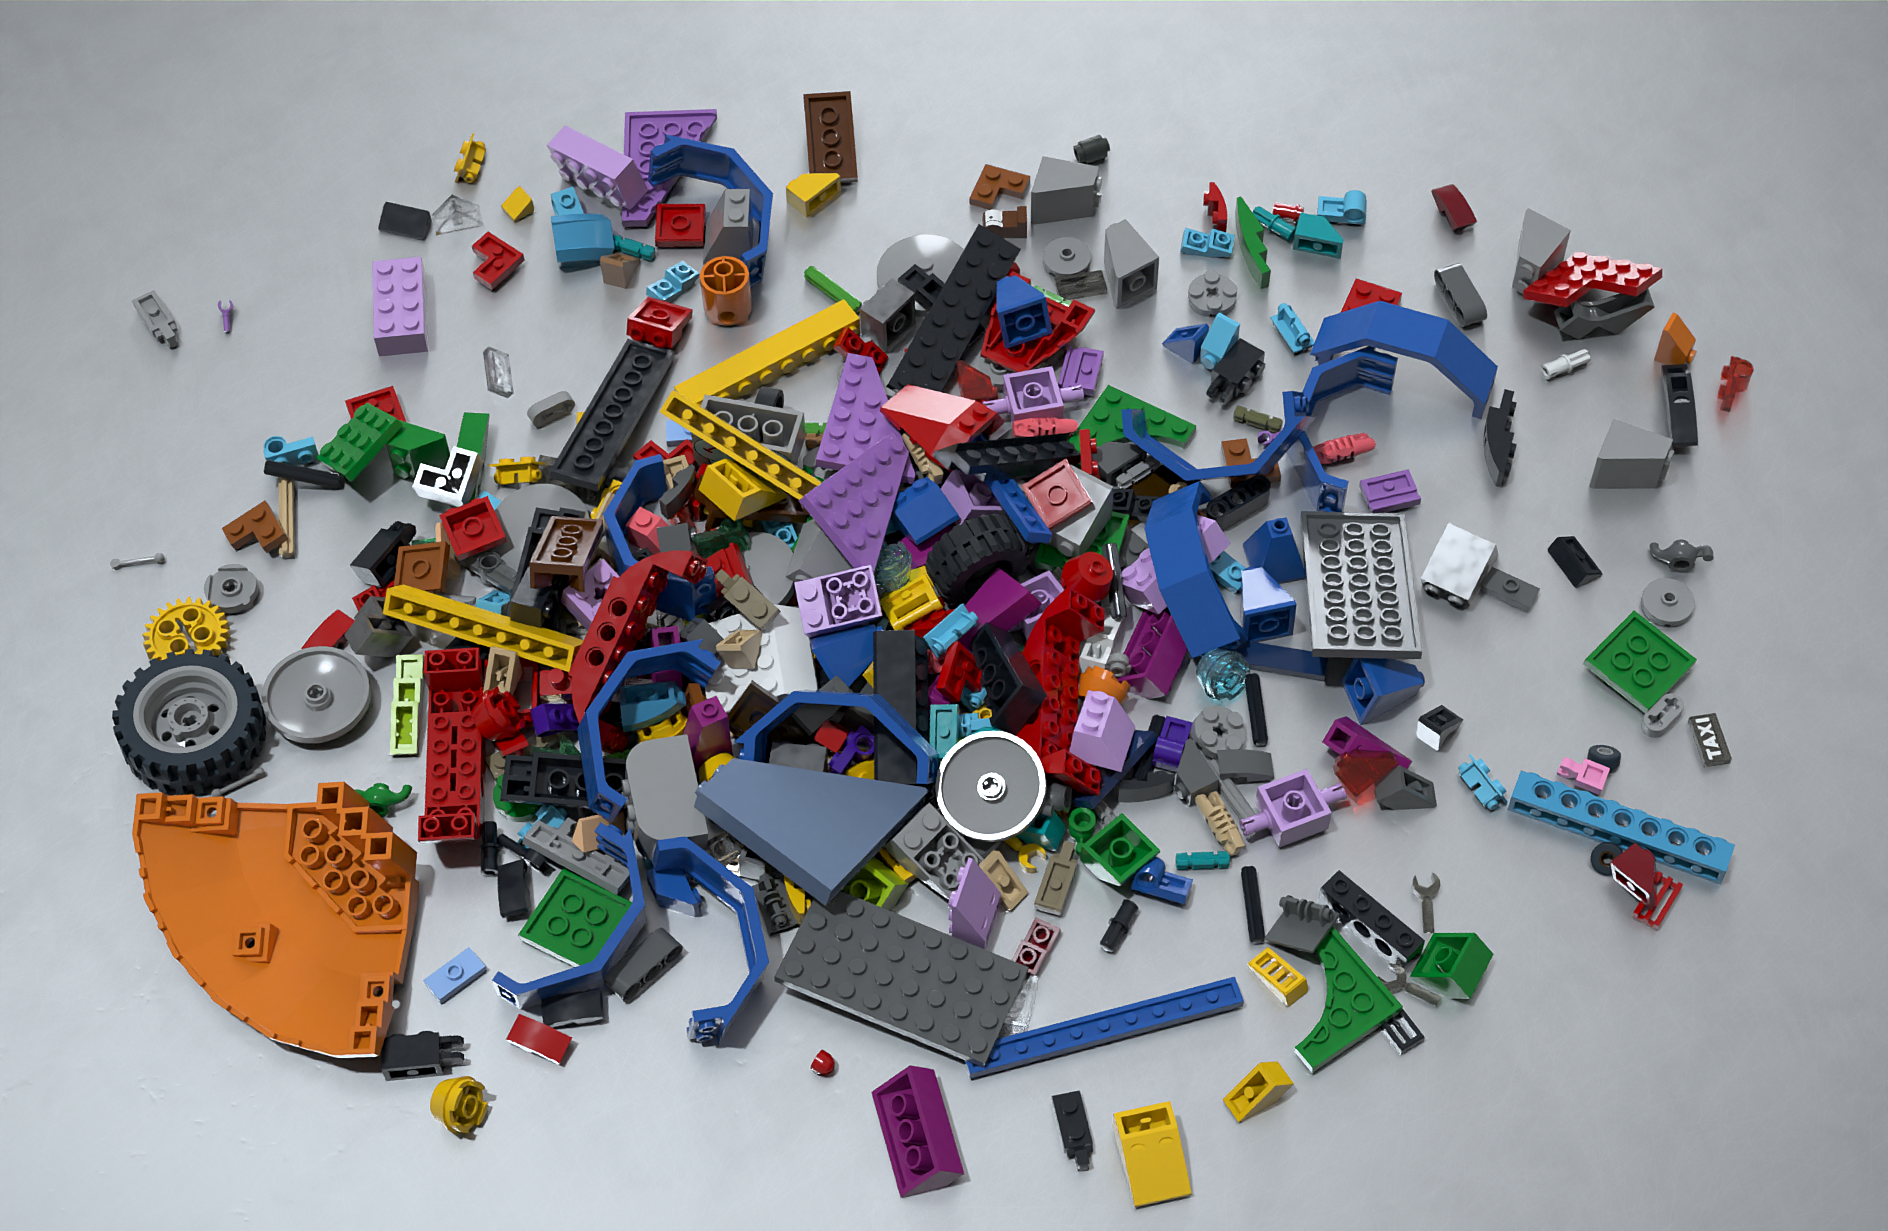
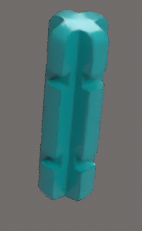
M616 234L613 235L616 250L621 248L622 252L637 257L642 255V258L647 260L654 258L656 253L655 247L647 244L643 246L644 243L628 238L623 239L622 236Z
M1217 851V854H1214V852H1191V855H1188L1187 852L1177 853L1175 864L1177 869H1188V866H1191L1192 869L1214 868V865H1218V868H1227L1230 865V855L1227 851Z

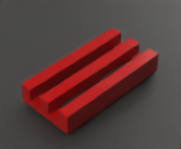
M1660 871L1657 872V885L1660 883L1663 886L1656 896V908L1668 888L1673 890L1658 917L1655 921L1650 919L1656 908L1653 910L1648 909L1645 916L1640 914L1645 907V904L1641 901L1632 914L1633 918L1655 930L1659 928L1683 887V884L1680 882L1674 883L1673 878L1669 876L1668 878L1663 877V873Z

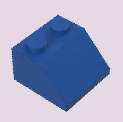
M928 477L915 481L911 487L897 493L890 516L894 527L916 545L960 519L958 513L939 486Z

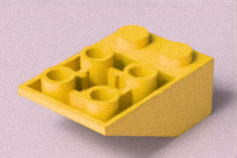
M722 459L708 465L698 489L734 521L787 498V494L778 486L740 462L730 459Z
M1167 1101L1113 1113L1112 1128L1134 1208L1192 1195L1179 1130L1171 1102Z

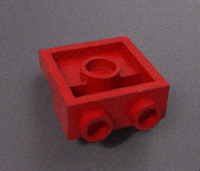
M647 297L627 318L626 335L635 341L651 342L659 348H672L682 337V328L692 319L693 309Z
M488 496L476 498L468 504L448 509L445 513L439 515L458 561L507 542Z

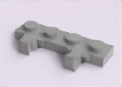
M567 818L559 828L551 827L538 820L523 837L522 844L615 895H618L630 880L628 868L622 866V863L607 853L603 855L595 850L582 852L572 842L577 822L570 818Z

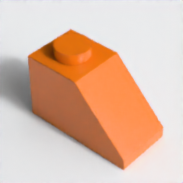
M1674 312L1662 331L1654 361L1664 365L1686 363L1691 365L1697 352L1693 350L1696 339L1679 315Z

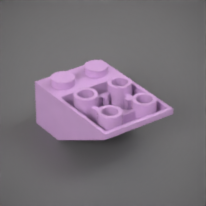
M872 565L794 583L803 631L809 638L853 628L882 617Z
M968 858L966 867H960L957 876V883H959L957 892L952 891L949 898L948 907L951 908L948 918L951 921L949 933L955 938L986 950L1001 907V892L972 858Z

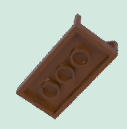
M851 91L803 94L809 174L837 173L840 175V183L858 182Z
M704 475L700 476L694 491L695 499L704 504L709 513L705 524L707 532L717 527L738 526L742 523L743 519L806 523L809 518L808 511L800 503L799 499L786 491L784 492L787 494V498L736 521L727 516L726 513L698 490ZM726 518L730 519L728 522H723Z
M551 516L529 562L530 588L537 589L551 586L556 575L564 574L570 575L571 588L578 592H585L584 573L603 531V520Z

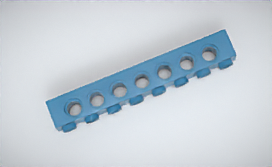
M1522 770L1507 809L1508 811L1599 843H1615L1622 851L1627 850L1636 843L1643 850L1648 849L1655 856L1656 863L1721 885L1727 872L1735 844L1729 843L1723 838L1703 834L1697 829L1674 824L1671 820L1648 815L1642 810L1631 809L1620 805L1614 800H1605L1594 796L1588 791H1579L1568 787L1562 782H1553L1540 777L1536 773H1527ZM1537 795L1543 796L1546 799L1538 798ZM1563 805H1569L1572 808H1566ZM1590 814H1595L1598 818L1592 817ZM1616 823H1621V824L1625 825L1626 827H1621V826L1617 825ZM1643 832L1649 833L1652 836H1647ZM1670 842H1675V843H1677L1679 846H1675V845L1671 844ZM1697 851H1701L1706 855H1701Z

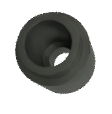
M1099 134L1079 141L1078 145L1073 146V150L1078 163L1088 164L1107 157L1110 145L1107 138H1102Z

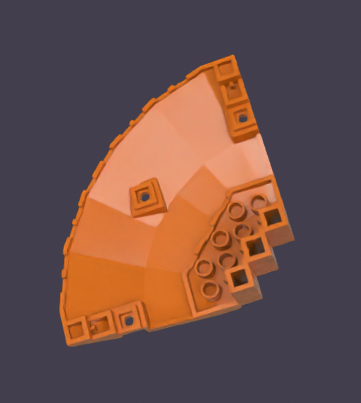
M346 782L318 783L317 801L308 803H238L232 798H225L223 796L197 798L193 794L167 796L163 792L137 794L132 836L135 853L138 854L140 861L139 875L143 879L145 889L143 897L150 912L154 914L158 922L157 926L163 932L167 940L166 944L173 957L184 966L197 984L209 994L216 1004L272 1040L336 1058L379 1057L394 1012V1007L392 1006L394 984H403L417 912L419 881L415 879L417 852L393 832V827L369 807V802ZM217 810L216 815L211 817V813ZM255 940V945L249 948V943ZM383 988V994L377 997V991Z

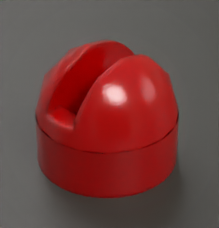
M822 1049L816 1055L810 1069L820 1075L830 1074L835 1067L832 1055Z

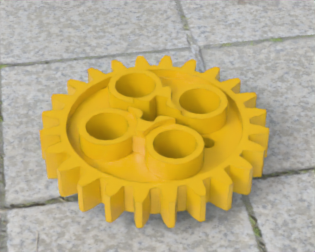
M190 597L186 599V603H182L178 598L174 606L167 602L168 609L158 608L159 616H150L152 624H145L147 632L142 634L145 640L143 646L149 660L157 658L158 662L168 658L166 653L174 651L177 656L185 654V649H191L185 635L181 632L176 622L177 620L182 622L188 636L192 639L197 649L195 654H202L205 649L211 650L213 656H219L221 653L223 654L221 648H228L229 646L226 639L231 638L228 631L230 626L224 612L221 613L218 605L213 607L210 600L203 604L200 597L195 603H192Z

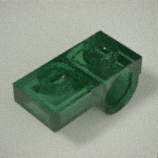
M730 517L720 524L719 529L694 534L692 541L698 553L704 559L712 556L722 548H728L732 542L738 545L740 552L750 550L752 544L751 538L741 519L734 521Z

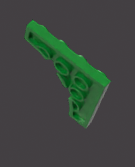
M1108 385L1068 442L1072 443L1075 449L1080 452L1079 430L1084 429L1090 430L1091 438H1096L1097 446H1102L1106 442H1132L1123 433L1121 410L1124 409L1145 410L1148 434L1158 442L1175 445L1182 449L1186 447L1196 432V425ZM1081 460L1079 464H1071L1072 466L1082 470Z
M1333 926L1314 951L1321 963L1326 979L1327 997L1325 1008L1320 1021L1311 1033L1294 1048L1296 1055L1312 1073L1392 1019L1403 1009L1400 1002Z

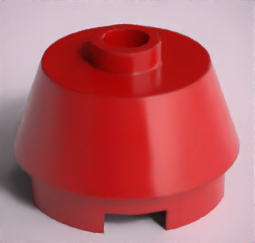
M1087 552L1069 559L1065 563L1060 577L1062 588L1071 586L1093 602H1099L1109 594L1113 569L1109 561L1098 553Z
M498 686L492 690L484 691L471 710L475 726L485 738L491 741L516 736L518 731L525 726V720L520 719L517 710L521 707L516 699L508 691L501 693Z

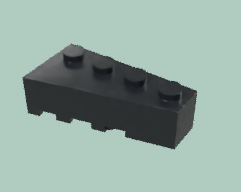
M986 622L971 641L976 666L982 672L980 679L981 687L986 689L988 696L985 699V703L992 713V716L989 718L992 727L1016 736L1038 706L1042 704L1047 694L1011 633Z

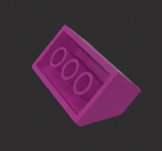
M1168 607L1160 614L1146 609L1143 610L1123 653L1129 658L1131 671L1125 673L1122 677H1115L1119 680L1120 684L1123 681H1127L1130 684L1129 693L1146 699L1167 695L1171 689L1174 677L1181 667L1184 655L1188 650Z
M909 1065L871 1092L900 1197L905 1198L944 1188L964 1175L934 1069Z

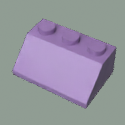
M1088 690L1074 729L1069 752L1089 764L1122 772L1135 731V725L1115 697L1101 691L1094 692Z

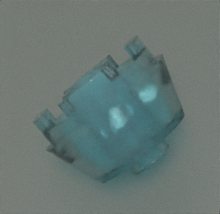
M886 541L882 543L874 577L875 582L885 588V592H892L902 588L910 579L912 555L902 542L898 541L897 545H887Z
M1217 648L1208 651L1201 658L1196 669V676L1208 697L1218 701L1224 698L1232 700L1245 688L1246 685L1243 684L1246 673H1250V666L1240 653Z

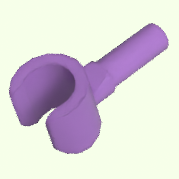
M220 300L218 308L222 313L224 332L228 333L230 332L229 317L234 306L232 301L229 300L230 307L224 310L221 308L222 302Z
M1269 431L1260 432L1258 434V443L1268 440L1263 443V449H1266L1281 431L1273 434Z

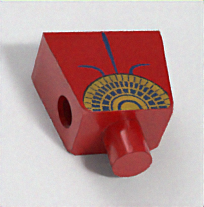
M558 668L540 671V705L573 704L571 693L572 676L568 675L569 672Z

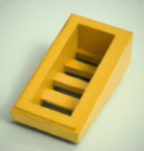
M1269 947L1247 963L1255 975L1288 1007L1308 992L1306 978ZM1271 960L1272 963L1263 970L1261 967ZM1278 968L1280 969V970H1279L1278 972H1276L1273 976H1270V975H1271L1274 971H1276ZM1287 976L1288 978L1280 984L1279 982Z

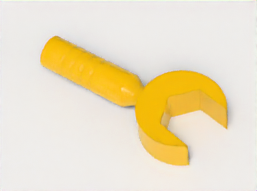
M1015 836L1003 840L1015 851H1019V866L1027 873H1037V867L1028 863V858L1037 855L1046 860L1045 850L1037 844L1023 846V843Z

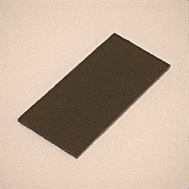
M1162 464L1160 468L1154 472L1151 471L1149 475L1135 484L1132 483V486L1127 489H1134L1135 495L1163 497L1169 494L1170 486L1176 485L1177 482H1185L1189 486L1199 481H1185ZM1129 519L1127 527L1132 529L1141 521Z

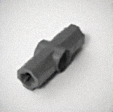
M483 551L458 561L456 554H454L455 561L478 574L482 583L488 586L495 585L508 594H512L517 571L503 563L499 554L493 551Z

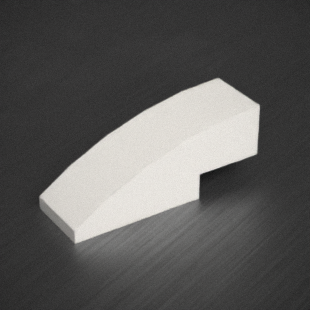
M1102 602L1100 604L1105 609L1104 632L1087 639L1079 659V674L1084 673L1087 666H1090L1092 669L1094 666L1105 669L1108 657L1114 652L1124 618L1120 620L1112 619L1110 604Z

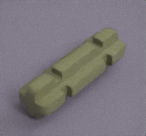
M1237 406L1233 414V419L1243 422L1245 420L1247 421L1246 424L1262 429L1268 427L1269 431L1275 433L1281 430L1283 424L1281 418L1274 416L1269 418L1270 415L1252 409L1247 411V408Z

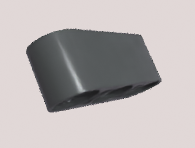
M1460 263L1434 271L1435 283L1461 327L1487 319L1486 306Z
M658 928L607 972L604 977V983L623 1001H628L672 964L681 954L683 946L664 928Z

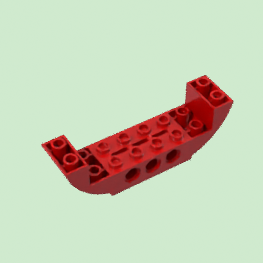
M674 550L661 552L632 565L618 578L613 576L568 675L572 676V700L579 724L585 712L627 652L633 651L637 641L642 639L646 630L645 623L648 617L652 616L656 610L657 597L667 586L668 574H674L697 585L707 572L706 564L708 560L692 551ZM610 700L598 717L602 751L614 754L625 749L629 731L623 732V728L601 719L603 714H606L611 707L612 700Z
M1069 586L1044 610L1030 633L1022 652L1047 696L1020 729L1016 737L1026 742L1035 751L1047 775L1066 786L1070 785L1071 789L1085 795H1100V770L1069 751L1078 720L1080 642L1104 632L1105 609Z
M479 647L427 650L424 656V676L429 689L424 816L418 817V842L425 844L476 841L481 836L482 823L485 816L486 762L484 759L486 757V738L475 726L471 715L472 708L482 696L484 690Z

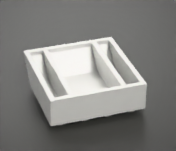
M774 604L781 612L762 631L755 669L729 668L721 656L717 657V660L721 663L705 687L706 699L717 696L727 714L752 680L780 700L786 698L793 691L819 690L810 638L804 634L799 608ZM743 613L709 623L723 639L736 630H761Z

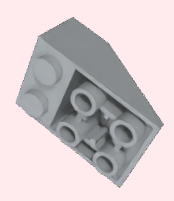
M930 803L921 808L883 846L905 869L947 900H949L952 891L957 892L959 887L957 876L960 867H966L968 858H972L978 865L984 860Z

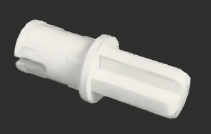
M1587 349L1568 356L1562 354L1560 358L1542 364L1541 371L1548 380L1559 374L1572 372V368L1589 362L1591 357Z

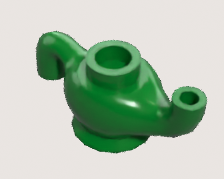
M375 783L373 787L365 791L355 789V791L369 802V807L380 817H385L389 815L391 807L405 801L409 797L412 786L403 785L402 790L399 793H395L389 790L388 785Z
M1078 807L1069 815L1068 829L1070 836L1077 843L1075 851L1078 856H1081L1082 845L1093 837L1096 829L1094 813L1088 808Z

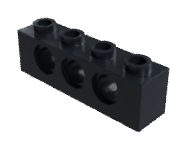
M1340 870L1320 888L1318 904L1328 905L1333 912L1340 913L1337 920L1402 974L1421 956L1425 940Z

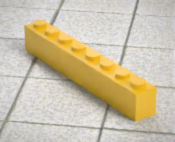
M843 299L674 386V391L679 392L700 406L704 395L734 400L750 393L751 390L763 384H768L774 378L784 373L791 372L799 365L812 361L824 352L833 350V346L842 329L849 327L857 335L861 334L860 318Z
M672 390L659 411L799 500L822 483L679 392Z
M404 584L387 588L383 614L487 647L494 646L518 652L519 657L567 672L570 671L584 641L543 627L538 628L510 621V617Z

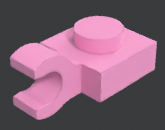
M1564 757L1557 775L1563 778H1576L1575 786L1600 795L1610 768L1584 758L1582 764H1579L1570 758Z

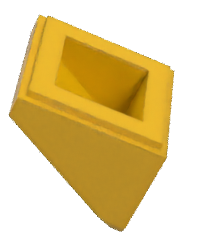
M521 186L517 187L501 205V208L514 222L535 211L533 200Z

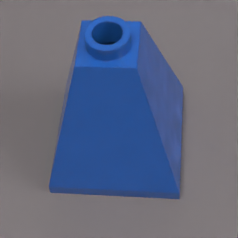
M1016 275L1004 277L997 281V314L1005 349L1052 334L1047 301L1042 292Z
M1287 517L1266 521L1243 543L1242 547L1249 567H1262L1278 584L1305 579V569Z
M1252 566L1244 569L1241 573V627L1246 631L1248 641L1258 643L1292 636L1297 605L1295 600L1262 567L1256 568Z
M869 624L810 638L812 651L829 680L837 675L848 687L873 661V632L884 631L881 625L876 627L875 624Z
M1354 658L1341 682L1359 724L1364 725L1415 696L1420 688L1424 686L1425 679L1423 673L1418 671L1416 665L1386 658Z

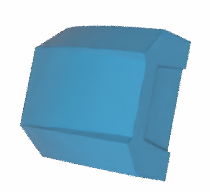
M603 214L551 216L559 268L600 263L601 256L613 253L615 246L611 220Z
M674 681L619 687L623 732L652 726L677 713L686 705L685 692Z

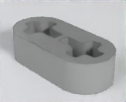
M561 391L533 404L528 409L527 416L534 426L540 427L570 413L575 407V402L568 392Z
M1671 693L1662 696L1644 715L1641 723L1643 733L1653 738L1663 735L1680 717L1684 708L1683 700L1678 695ZM1666 706H1675V709L1671 708L1667 713L1665 712ZM1658 718L1660 719L1659 725H1654V727L1650 725V723H1654Z

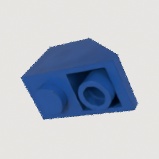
M654 868L645 871L648 885L659 907L692 917L700 916L699 904H702V900L697 889H691L688 883L691 881L689 874L679 868L654 871Z

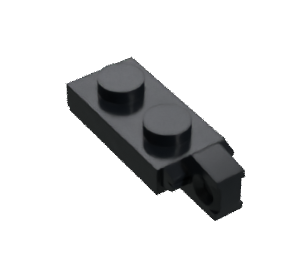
M1080 1090L1053 1095L1051 1100L1063 1151L1067 1154V1157L1074 1156L1078 1172L1089 1170L1088 1164L1090 1163L1087 1153L1093 1152V1141Z

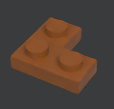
M985 164L969 198V204L992 210L1000 193L1023 199L1030 184V176Z
M1247 438L1221 442L1225 466L1250 464L1257 459H1251ZM1277 463L1268 474H1263L1262 476L1267 477L1271 483L1281 482L1279 464ZM1252 476L1228 478L1230 488L1237 486Z
M265 500L222 528L230 545L235 550L255 537L266 553L288 540L270 505Z

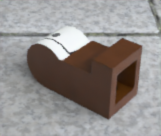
M1017 206V211L1000 212L998 210H988L983 213L982 225L1002 238H1027V206Z

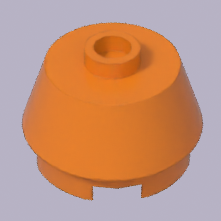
M1087 666L1085 672L1080 675L1078 698L1084 702L1088 690L1094 692L1101 691L1115 697L1119 704L1122 705L1129 698L1127 694L1131 686L1127 681H1123L1120 684L1119 680L1113 676L1114 673L1104 668L1094 666L1092 669L1090 666Z

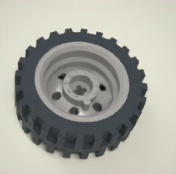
M185 649V654L176 656L173 651L166 653L168 658L159 662L157 658L150 660V667L145 670L138 668L134 672L136 678L132 682L126 680L122 688L125 694L123 696L117 695L115 704L118 710L112 711V719L115 724L113 726L114 734L132 773L136 777L141 775L143 783L149 787L156 783L159 792L167 794L169 789H175L177 795H186L188 790H195L196 795L205 794L204 788L214 786L215 789H220L223 787L221 782L229 778L232 782L238 779V771L241 768L248 770L253 765L251 756H259L262 750L259 741H265L266 738L264 725H267L265 713L257 687L254 685L249 672L244 673L242 665L237 661L231 665L227 655L221 653L217 658L213 656L211 650L205 649L202 654H195L193 649ZM168 712L167 717L163 718V714Z

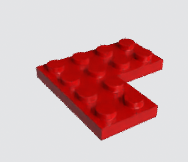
M1576 252L1523 290V299L1568 307L1593 288L1638 296L1663 277L1662 268L1652 267L1651 264L1647 263L1635 264L1630 263L1629 260H1613L1607 256L1596 257L1587 255L1585 252Z

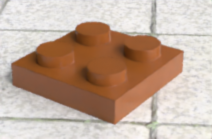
M446 541L399 547L394 587L404 584L433 594L445 593L450 545Z

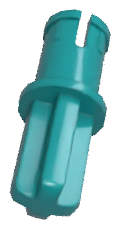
M1260 206L1254 208L1252 213L1260 224L1267 227L1269 232L1273 231L1287 241H1291L1294 238L1296 227L1282 220L1278 214L1273 215Z

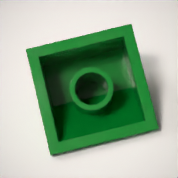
M399 420L403 426L386 443L393 472L402 478L415 479L421 463L445 470L450 457L445 434Z
M1121 813L1082 845L1080 861L1098 879L1120 886L1160 853V849Z
M1433 933L1410 978L1449 999H1470L1494 954L1476 933Z

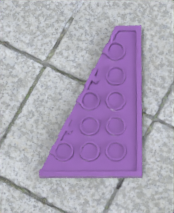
M717 109L625 112L624 155L634 160L648 191L631 210L622 206L623 227L647 226L657 211V204H662L679 176L674 177L653 188L648 182L651 150L657 145L664 144L665 134L702 142L717 120Z
M848 353L816 457L817 467L839 471L892 432L905 446L900 431L880 412V407L888 401L873 357ZM908 455L900 482L913 484L915 482V472Z
M894 432L876 443L799 500L854 568L872 565L873 572L875 571L909 454L907 448Z

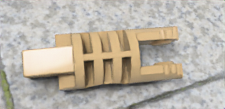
M908 433L902 434L903 442L922 475L925 474L926 477L937 485L941 484L943 467L929 460L924 455L925 450L918 443L914 445L909 440L910 435Z
M1217 791L1210 792L1208 797L1204 794L1197 795L1195 797L1196 805L1206 822H1208V826L1211 828L1216 840L1229 852L1230 856L1238 855L1245 845L1235 821Z

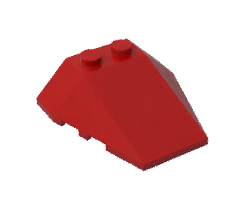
M1009 270L1006 277L1016 275L1031 285V279ZM996 293L989 326L987 327L981 350V357L1015 373L1033 370L1081 333L1094 315L1095 309L1076 300H1073L1070 306L1067 307L1046 297L1052 334L1005 349L997 314Z
M909 384L880 407V412L898 430L903 429L910 435L909 440L914 445L918 443L925 450L924 455L943 468L945 467L932 456L934 451L957 443L971 442L982 432L991 436L1005 421L997 412L975 400Z

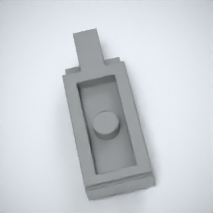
M154 290L132 300L133 306L157 340L163 338L170 349L179 345L174 332L178 331L176 323Z

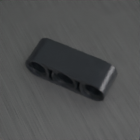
M1262 475L1252 476L1210 501L1206 506V516L1209 519L1215 520L1221 530L1224 531L1268 504L1271 482Z

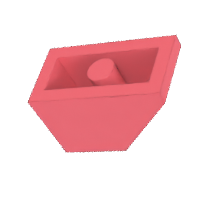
M639 507L625 525L628 542L640 549L648 547L650 553L655 555L660 553L657 528L669 525L661 517Z

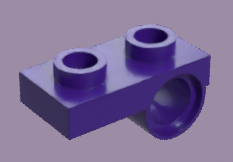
M541 704L530 710L536 737H545L556 733L578 732L579 722L573 704Z
M1166 716L1161 735L1158 737L1155 746L1152 766L1177 772L1185 742L1189 739L1193 722Z
M860 726L856 733L851 731L843 744L846 746L841 754L836 752L828 766L831 767L830 773L843 775L845 769L848 768L852 761L860 764L873 758L874 735L863 726ZM865 744L869 747L870 751L863 752L858 749L857 745Z

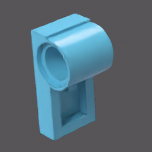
M574 187L551 194V203L556 216L584 214Z
M1351 190L1345 194L1344 198L1319 196L1317 216L1325 217L1328 222L1365 224L1367 200L1366 195L1362 191Z
M272 436L264 443L263 452L266 460L301 465L317 460L316 457L319 455L313 437L287 444L283 437Z
M1225 551L1210 564L1214 579L1235 594L1241 587V573L1246 568Z

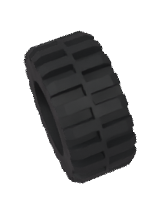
M983 514L975 519L970 518L961 525H956L952 531L946 532L941 536V540L932 546V551H929L927 555L925 569L943 601L957 608L961 604L965 606L997 568H1000L1014 580L1018 581L1019 576L1025 573L1026 567L1029 565L1030 550L1012 520L1003 515L989 514L987 516Z

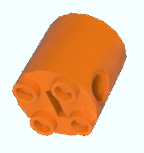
M730 256L716 257L706 262L701 269L699 277L705 315L709 318V322L713 325L745 323L752 309L750 278L747 266L741 260Z

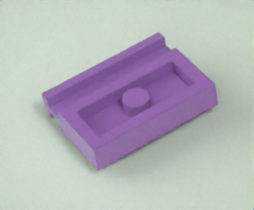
M1068 345L1058 382L1059 388L1081 384L1085 395L1094 396L1104 351L1082 347L1074 349Z
M1409 469L1360 480L1359 487L1367 506L1371 510L1370 513H1385L1420 505L1421 497L1417 493V487Z

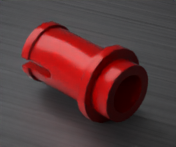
M1275 202L1272 214H1278L1283 219L1293 220V223H1297L1300 212L1304 213V207H1300V204L1292 206Z

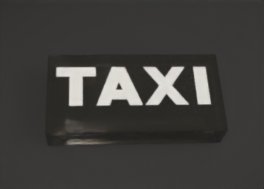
M1716 713L1689 717L1688 724L1703 767L1730 764L1732 757Z

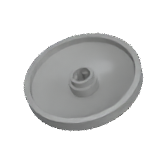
M916 235L902 239L890 246L879 260L877 266L878 288L881 285H885L891 278L898 282V278L914 264L929 276L932 273L945 283L964 249L954 241L936 235ZM915 299V316L926 317L929 309Z
M534 484L520 488L508 495L495 509V514L507 542L491 548V551L499 554L503 563L518 571L528 527L532 525L536 507L559 511L560 507L586 511L585 518L590 519L585 505L574 493L557 485Z
M764 532L742 533L723 541L706 556L705 559L722 548H728L729 544L733 542L739 547L753 586H756L771 603L785 606L795 592L794 581L786 577L793 552L782 539L775 535ZM735 609L734 613L731 616L742 612L738 609Z
M327 646L305 648L285 657L271 670L262 690V705L271 726L282 736L301 743H321L344 735L362 719L368 709L371 698L370 682L362 664L348 652Z
M1000 731L979 732L959 741L942 760L936 777V797L944 817L961 834L983 842L1003 841L1026 830L1039 815L1046 798V774L1035 751L1020 738Z

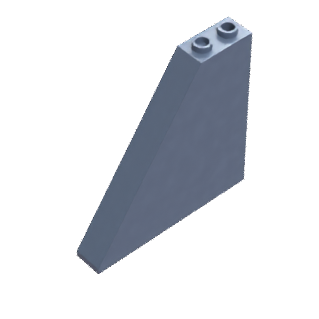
M732 758L725 766L721 764L708 782L703 781L695 791L697 798L694 807L826 906L923 806L929 790L919 786Z

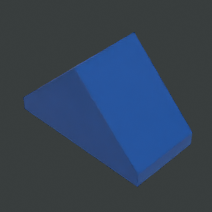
M1206 323L1176 328L1162 345L1189 363L1194 364L1200 357L1201 346L1209 332V326Z

